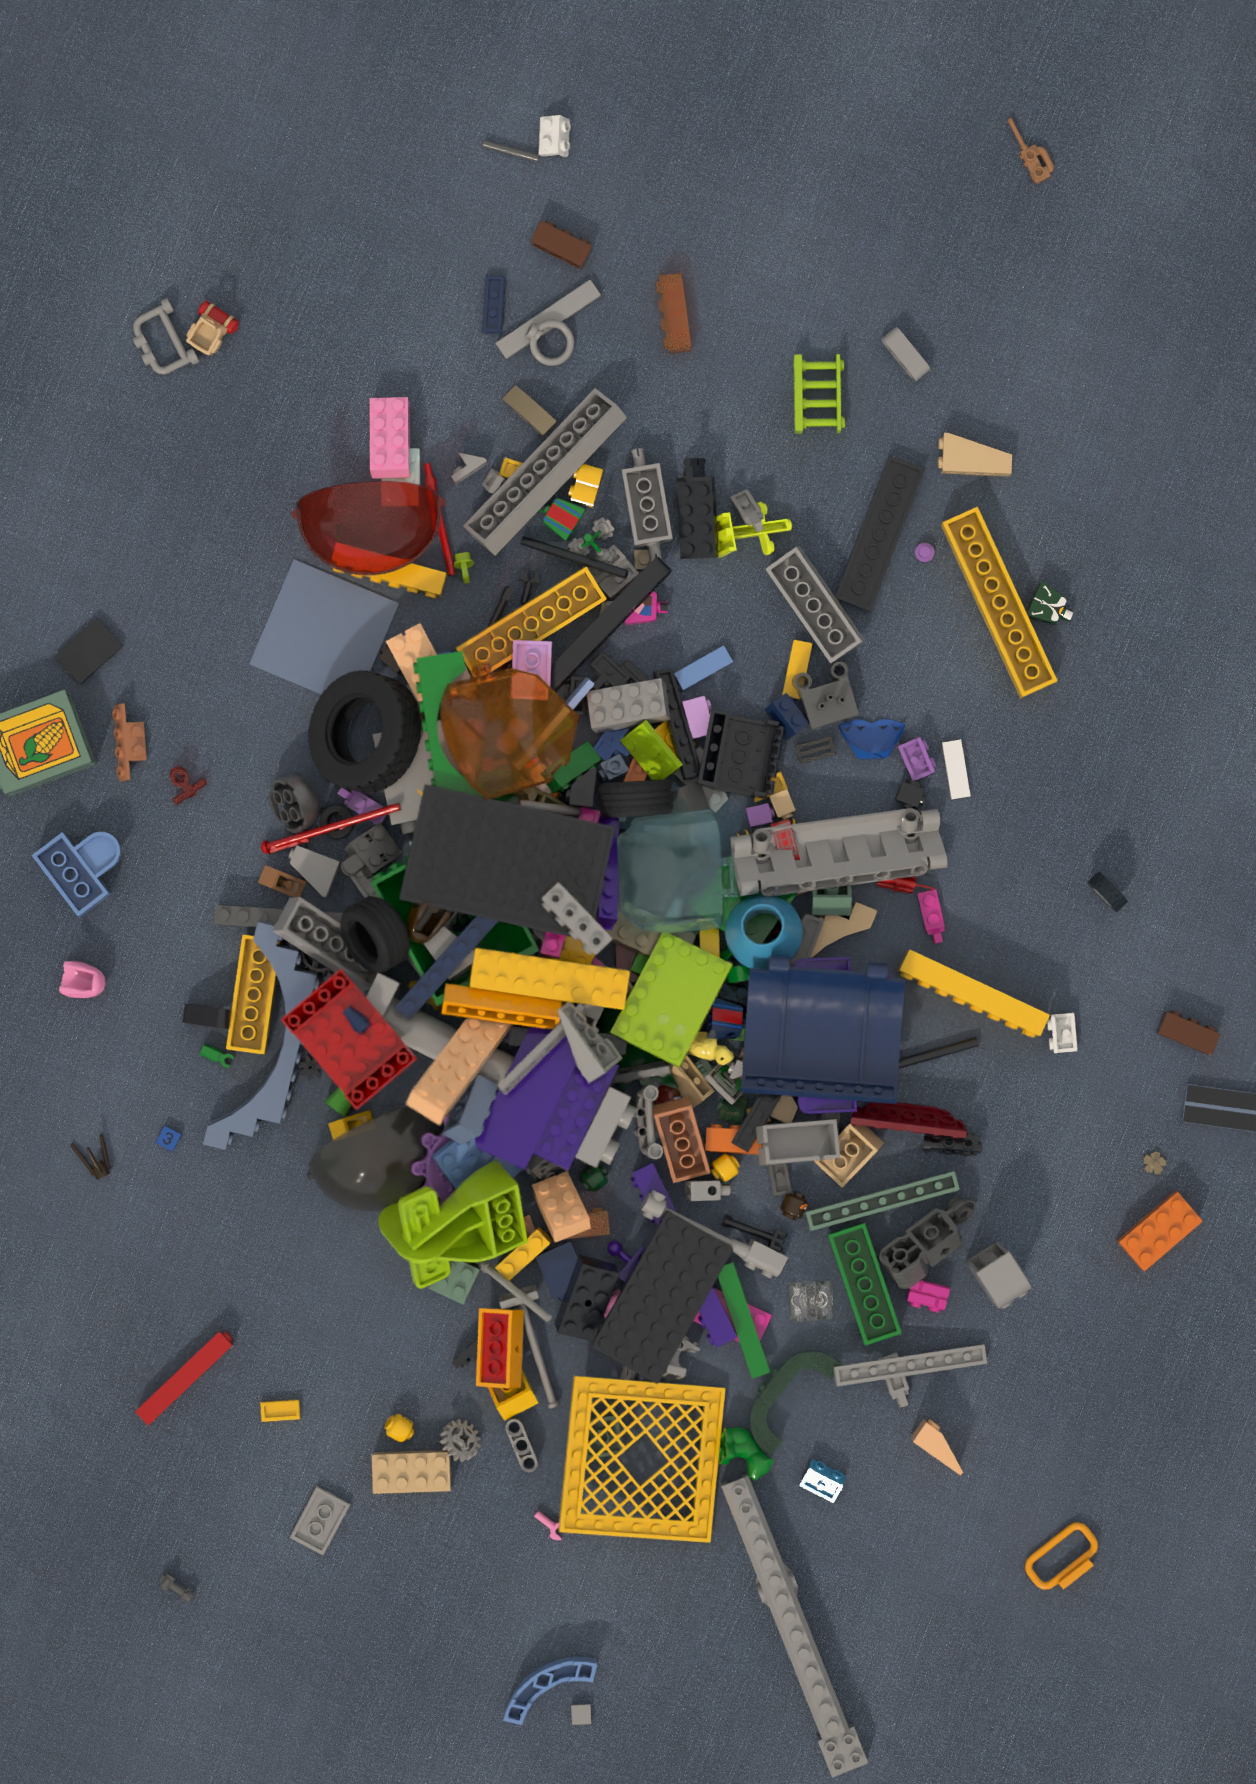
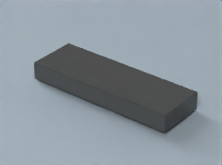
M787 1163L768 1165L773 1196L792 1193Z

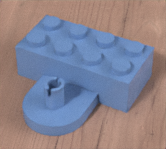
M62 832L35 852L32 857L78 917H82L111 895V892L99 877L117 864L121 856V847L118 840L106 832L93 833L76 846L67 834Z

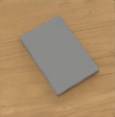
M316 1486L289 1538L324 1555L351 1503Z

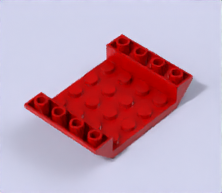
M342 969L337 971L281 1019L291 1033L299 1039L342 1090L344 1096L356 1110L417 1059ZM349 1006H352L355 1010L369 1018L371 1026L361 1035L358 1032H354L350 1023L343 1015V1012Z

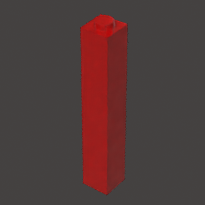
M219 1331L142 1404L135 1413L149 1426L234 1345L232 1342L233 1337L227 1331Z

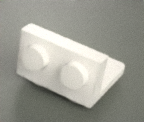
M1074 1013L1051 1015V1019H1048V1030H1052L1053 1038H1049L1050 1050L1054 1049V1053L1077 1051Z

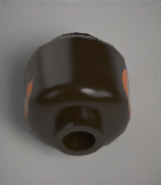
M794 1191L793 1194L786 1193L780 1205V1209L783 1211L782 1215L794 1221L801 1219L808 1207V1202L804 1199L805 1195Z

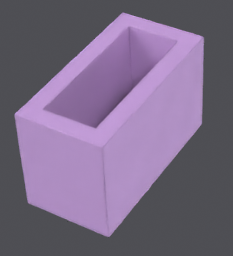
M705 696L683 701L682 704L692 739L706 737L710 717L709 711L712 708L710 700H706Z

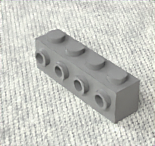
M559 882L540 898L543 901L541 903L542 907L547 912L552 911L556 915L554 919L562 927L566 925L569 928L568 934L575 941L579 939L584 944L581 947L589 955L591 953L597 955L612 940V937Z

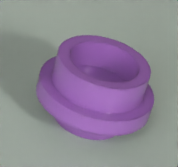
M921 543L915 550V556L921 562H928L934 556V549L928 543Z

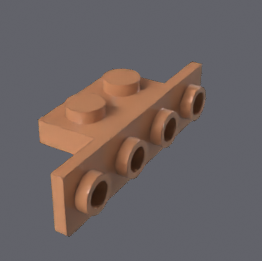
M125 703L114 705L112 716L115 720L114 737L117 745L115 755L118 759L116 772L120 782L130 780L129 761L147 760L144 722H126Z

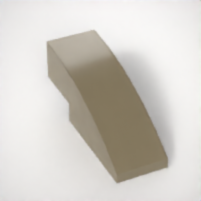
M516 385L502 398L543 437L557 424L552 416Z

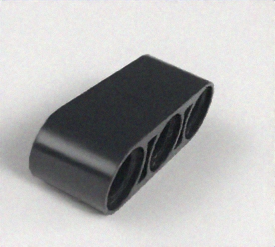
M185 1003L182 1022L229 1029L232 1010Z

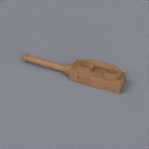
M1009 118L1007 122L1010 124L1021 145L1020 159H1023V164L1027 167L1033 182L1038 184L1050 178V174L1054 170V164L1047 150L1041 146L1036 147L1035 144L1030 147L1025 145L1013 121L1014 119ZM1039 155H1041L1046 165L1045 167L1041 166L1037 158Z

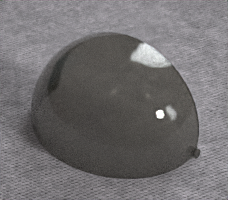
M410 1106L376 1117L349 1130L320 1149L309 1161L307 1177L309 1180H315L318 1187L328 1198L343 1207L358 1211H382L387 1206L398 1203L404 1196L423 1187L426 1177L413 1174L411 1165L416 1161L423 1160L427 1154V1148L422 1145L421 1136L425 1133H431L434 1136L440 1135L444 1130V1121L439 1125Z

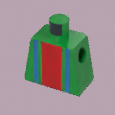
M556 498L552 505L546 502L539 509L540 512L545 514L543 524L566 543L585 513L584 508Z

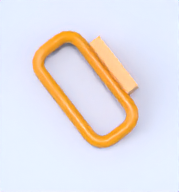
M1074 1522L1031 1554L1025 1562V1571L1032 1582L1040 1589H1051L1059 1583L1064 1590L1094 1566L1089 1559L1097 1552L1098 1541L1085 1524ZM1080 1530L1090 1542L1089 1550L1048 1582L1042 1581L1032 1568L1033 1563L1073 1531Z

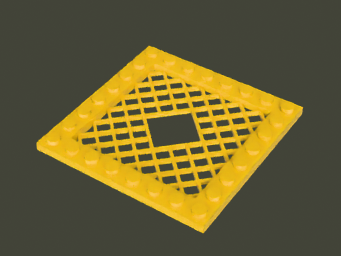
M574 1376L558 1531L710 1543L725 1388L659 1382L657 1385L649 1381ZM592 1397L598 1398L592 1403ZM604 1398L617 1400L609 1405ZM602 1400L607 1409L599 1415L594 1406ZM623 1400H634L635 1402L628 1407ZM642 1401L655 1402V1403H653V1404L647 1409V1407L642 1403ZM621 1402L626 1410L618 1416L612 1408ZM661 1403H672L673 1405L666 1410ZM637 1404H640L645 1411L636 1417L631 1410ZM679 1404L692 1406L684 1411ZM658 1405L664 1413L655 1419L650 1411ZM677 1406L682 1415L674 1420L669 1412ZM696 1408L701 1416L693 1422L687 1414ZM592 1410L597 1417L590 1423ZM610 1411L616 1419L607 1425L602 1417ZM629 1412L635 1420L626 1426L621 1418ZM648 1414L653 1422L645 1428L639 1420ZM667 1415L672 1423L664 1429L659 1424V1421ZM686 1417L691 1424L685 1430H682L677 1423ZM600 1420L605 1428L597 1434L591 1426ZM702 1420L700 1431L696 1424ZM619 1421L624 1429L616 1436L611 1427ZM638 1423L643 1431L635 1437L629 1429ZM656 1424L662 1432L653 1438L648 1430ZM675 1425L680 1434L672 1440L667 1432ZM694 1427L699 1435L691 1441L686 1433ZM590 1429L595 1437L588 1442ZM608 1430L614 1438L605 1444L600 1436ZM628 1432L632 1440L624 1446L619 1438ZM646 1433L668 1462L639 1486L617 1457ZM665 1435L670 1443L662 1449L656 1441ZM684 1436L689 1444L681 1450L675 1442ZM598 1439L604 1447L595 1454L590 1445ZM700 1439L698 1450L694 1443H696ZM617 1441L622 1449L614 1455L608 1447ZM673 1445L679 1453L670 1459L665 1451ZM692 1446L697 1454L689 1461L684 1452ZM588 1449L593 1456L586 1462ZM607 1450L612 1458L604 1464L598 1456ZM679 1456H682L687 1463L678 1469L674 1461ZM698 1458L696 1469L692 1463ZM596 1459L601 1467L593 1473L587 1465ZM615 1460L621 1468L612 1474L607 1466ZM671 1464L677 1472L668 1478L663 1470ZM690 1465L695 1474L687 1480L682 1472ZM586 1468L591 1476L584 1481ZM605 1469L610 1477L601 1483L596 1475ZM621 1471H624L629 1477L623 1484H620L615 1478ZM661 1473L667 1481L658 1487L653 1479ZM680 1475L685 1483L677 1489L671 1481ZM594 1478L600 1486L591 1492L586 1484ZM696 1478V1483H695V1488H694V1487L691 1485L690 1482ZM613 1479L618 1488L610 1494L605 1485ZM632 1481L637 1489L629 1495L623 1487ZM651 1482L656 1490L647 1496L643 1488ZM670 1484L675 1491L669 1497H666L661 1490ZM688 1485L693 1493L685 1499L680 1491ZM584 1487L589 1495L582 1501ZM603 1489L608 1497L600 1503L594 1495ZM622 1490L627 1498L618 1504L613 1496ZM640 1491L646 1499L637 1505L632 1497ZM659 1492L664 1501L656 1507L651 1499ZM678 1494L683 1502L675 1508L670 1500ZM694 1497V1503L692 1508V1506L688 1502ZM590 1498H593L598 1505L589 1512L584 1504ZM611 1499L616 1507L608 1513L603 1505ZM630 1500L636 1508L627 1515L622 1506ZM649 1502L654 1510L646 1516L640 1508ZM668 1503L673 1511L664 1517L659 1509ZM686 1504L692 1512L683 1518L678 1510ZM581 1507L586 1511V1513H581ZM601 1508L606 1515L594 1513ZM617 1510H620L624 1514V1516H617L613 1514ZM637 1511H639L643 1517L631 1516ZM657 1512L662 1519L650 1517ZM676 1513L681 1520H673L669 1518Z

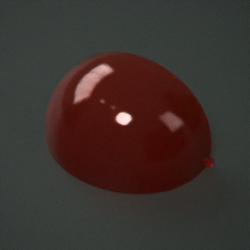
M397 481L346 483L322 488L304 495L297 501L295 510H292V518H296L305 544L322 562L339 571L350 574L380 575L399 570L411 564L429 548L440 526L441 508L445 506V498H441L435 490L414 483Z

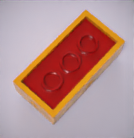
M479 1308L476 1386L509 1389L521 1388L524 1310Z

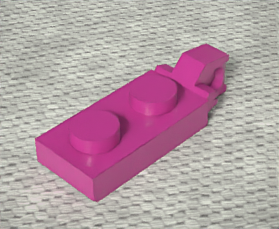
M935 889L918 893L917 897L925 931H927L928 935H933L934 944L943 942L941 932H945V925L937 891Z

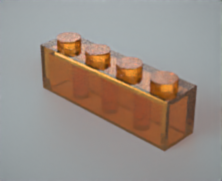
M682 273L660 275L659 281L655 283L657 293H661V300H658L659 312H663L664 319H660L662 331H666V338H663L664 350L668 349L669 354L690 352L692 347Z

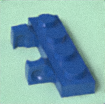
M630 728L604 732L593 749L604 761L610 759L613 754L618 755L619 753L629 758L631 754L620 740L626 736Z

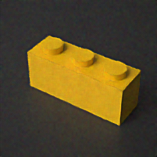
M540 1226L527 1237L528 1243L515 1248L495 1267L507 1280L510 1281L553 1241Z

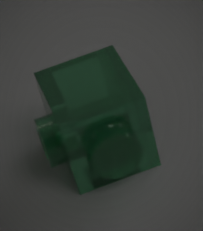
M740 1096L732 1105L725 1098H720L717 1107L720 1110L718 1118L741 1124L748 1098Z

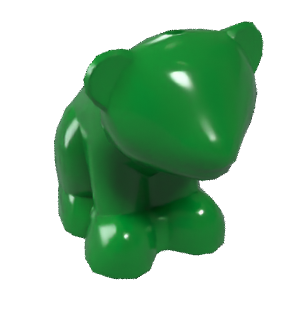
M724 1427V1431H721L718 1459L720 1465L729 1464L730 1459L741 1457L746 1461L747 1473L752 1480H758L761 1476L768 1473L774 1460L767 1457L761 1451L758 1443L748 1430L742 1427Z

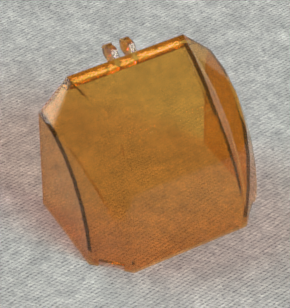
M485 663L482 665V668L480 665L473 667V678L447 684L441 700L440 715L442 731L448 750L470 786L486 800L549 783L554 779L552 775L562 765L566 766L569 763L579 715L539 675L513 668L491 673L490 663Z

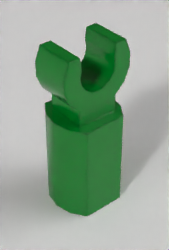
M206 1043L200 1052V1055L216 1063L220 1061L225 1068L231 1067L226 1064L225 1059L227 1057L235 1058L232 1054H222V1050Z

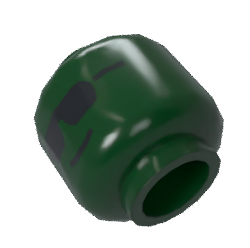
M590 1165L580 1173L581 1179L579 1180L588 1192L590 1190L597 1192L608 1183L606 1175L609 1173L602 1165L599 1167Z

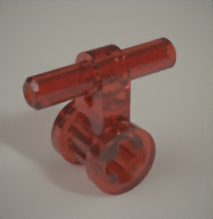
M181 766L173 767L170 771L169 776L173 785L182 787L184 790L173 798L175 805L180 804L188 797L192 798L196 795L195 792L207 785L206 780L202 778L191 786L188 783L187 772ZM175 774L182 775V779L176 778Z

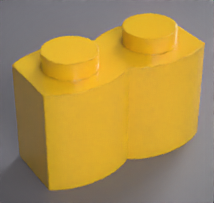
M586 464L580 466L573 478H576L575 486L571 485L568 496L571 497V502L593 508L603 469Z

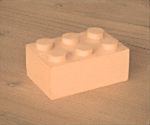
M568 1171L532 1185L533 1196L554 1242L591 1229L589 1216Z

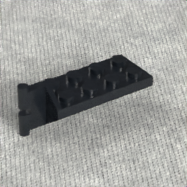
M686 458L683 461L686 478H676L680 558L719 557L715 476L705 477L704 464L706 460L704 458Z

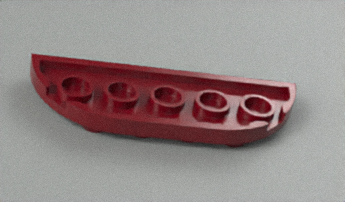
M868 1102L867 1106L857 1107V1111L852 1113L850 1123L857 1126H871L878 1129L887 1128L896 1131L904 1130L914 1133H928L935 1136H951L953 1138H966L967 1134L966 1126L962 1120L958 1119L957 1121L946 1110L899 1102L897 1104Z

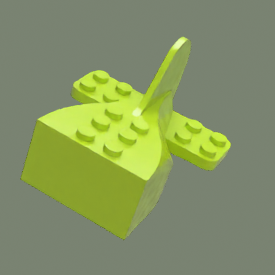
M497 1160L486 1164L470 1175L440 1206L438 1205L436 1192L431 1187H424L404 1196L398 1203L384 1208L378 1218L381 1233L397 1253L409 1261L413 1282L421 1289L448 1277L451 1272L449 1261H486L528 1243L518 1184Z

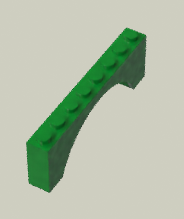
M463 651L416 658V662L413 663L414 674L419 676V682H416L417 694L421 693L422 701H419L420 713L424 712L425 720L422 721L423 732H427L428 740H425L426 751H430L431 759H428L429 771L433 770L434 778H431V786L485 798L483 786L463 777L449 763L441 748L437 731L438 710L444 693L450 684L461 673L466 671Z

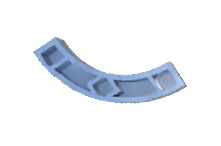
M567 1657L549 1662L537 1668L522 1680L511 1695L503 1714V1721L522 1725L526 1713L535 1699L559 1683L567 1681H587L593 1683L597 1659L590 1657Z

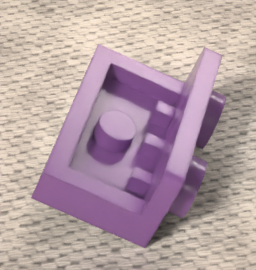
M917 737L898 746L912 781L935 772L936 764L932 757L929 758L926 752L929 748L925 739L921 740L920 737Z

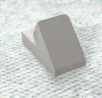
M458 453L466 466L464 468L462 466L456 468L451 478L457 485L487 465V460L478 456Z

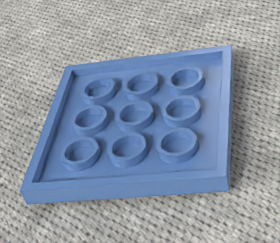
M475 1138L464 1144L451 1139L431 1156L454 1190L475 1171L494 1160H497L512 1178L523 1170L478 1149L475 1145Z

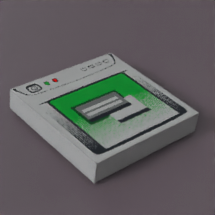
M733 1060L725 1065L717 1064L705 1077L731 1105L744 1093L741 1092L742 1076L732 1079L730 1078L731 1074L728 1073L731 1063L734 1062Z

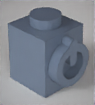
M618 754L600 763L597 768V775L600 781L611 783L625 777L629 769L621 755Z

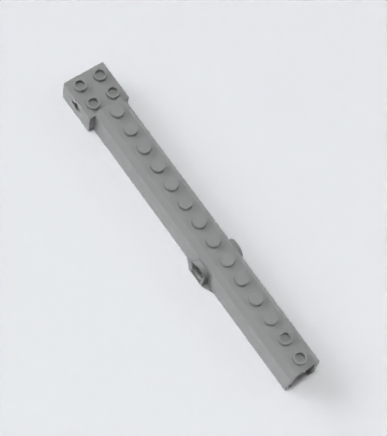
M748 1473L742 1474L743 1478L734 1480L731 1483L722 1482L721 1487L756 1572V1587L762 1603L770 1607L819 1730L820 1736L817 1737V1740L833 1778L865 1765L868 1761L853 1723L848 1724L798 1601L797 1594L799 1588L792 1570L782 1561Z

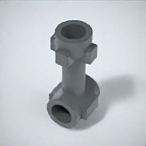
M168 1572L163 1575L158 1586L167 1592L169 1589H172L182 1596L181 1601L189 1603L194 1595L190 1587L184 1589L175 1583L177 1578Z

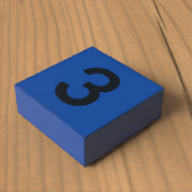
M164 1126L156 1143L173 1152L182 1134Z

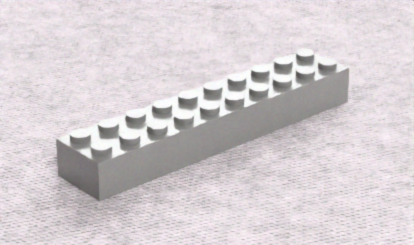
M594 388L463 527L474 539L495 556L627 418L626 415L613 401Z

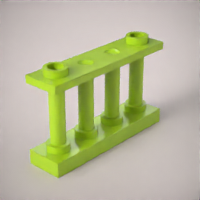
M836 354L835 362H806V360H802V355H794V434H802L804 428L811 426H836V433H841V428H845V417L841 416L840 371H844V359L840 360V354ZM813 369H835L836 380L806 381V379H802V372ZM812 388H836V399L806 400L802 396V391ZM811 407H836V418L806 419V417H803V410Z

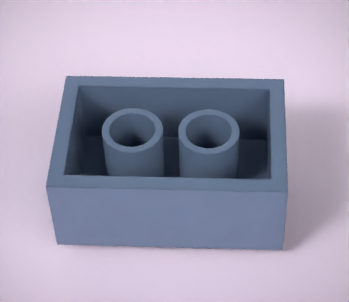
M479 1074L476 1075L452 1107L442 1134L460 1144L480 1136L484 1130V1120L487 1119L491 1111L489 1107L497 1095V1084Z

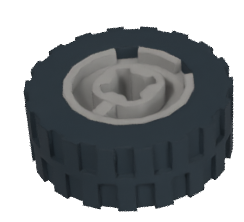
M1099 871L1087 882L1094 892L1116 912L1128 902L1124 895Z

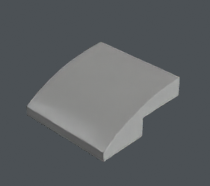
M615 545L610 547L615 552L611 565L628 570L629 573L626 579L587 567L596 583L611 600L626 589L639 575V572Z

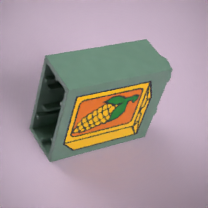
M62 690L0 713V790L3 789L5 795L13 796L97 765L70 692Z

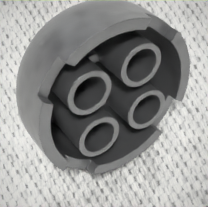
M287 774L273 780L270 783L271 793H268V799L278 822L282 819L287 826L286 830L291 833H298L314 824L320 812V801L314 786L306 778L297 774ZM286 802L290 804L284 808H281L280 811L278 810V805H282Z

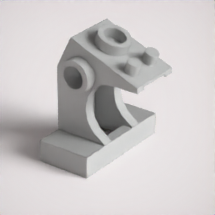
M684 1336L661 1378L677 1381L685 1377L686 1369L680 1366L678 1362L679 1355L682 1351L692 1353L700 1351L697 1343L694 1341L693 1343L689 1342V1338Z

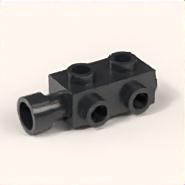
M967 1132L966 1138L940 1135L939 1139H933L932 1136H924L923 1151L931 1152V1150H938V1153L946 1155L958 1154L964 1156H977V1153L981 1154L982 1142H978V1136L974 1135V1133Z

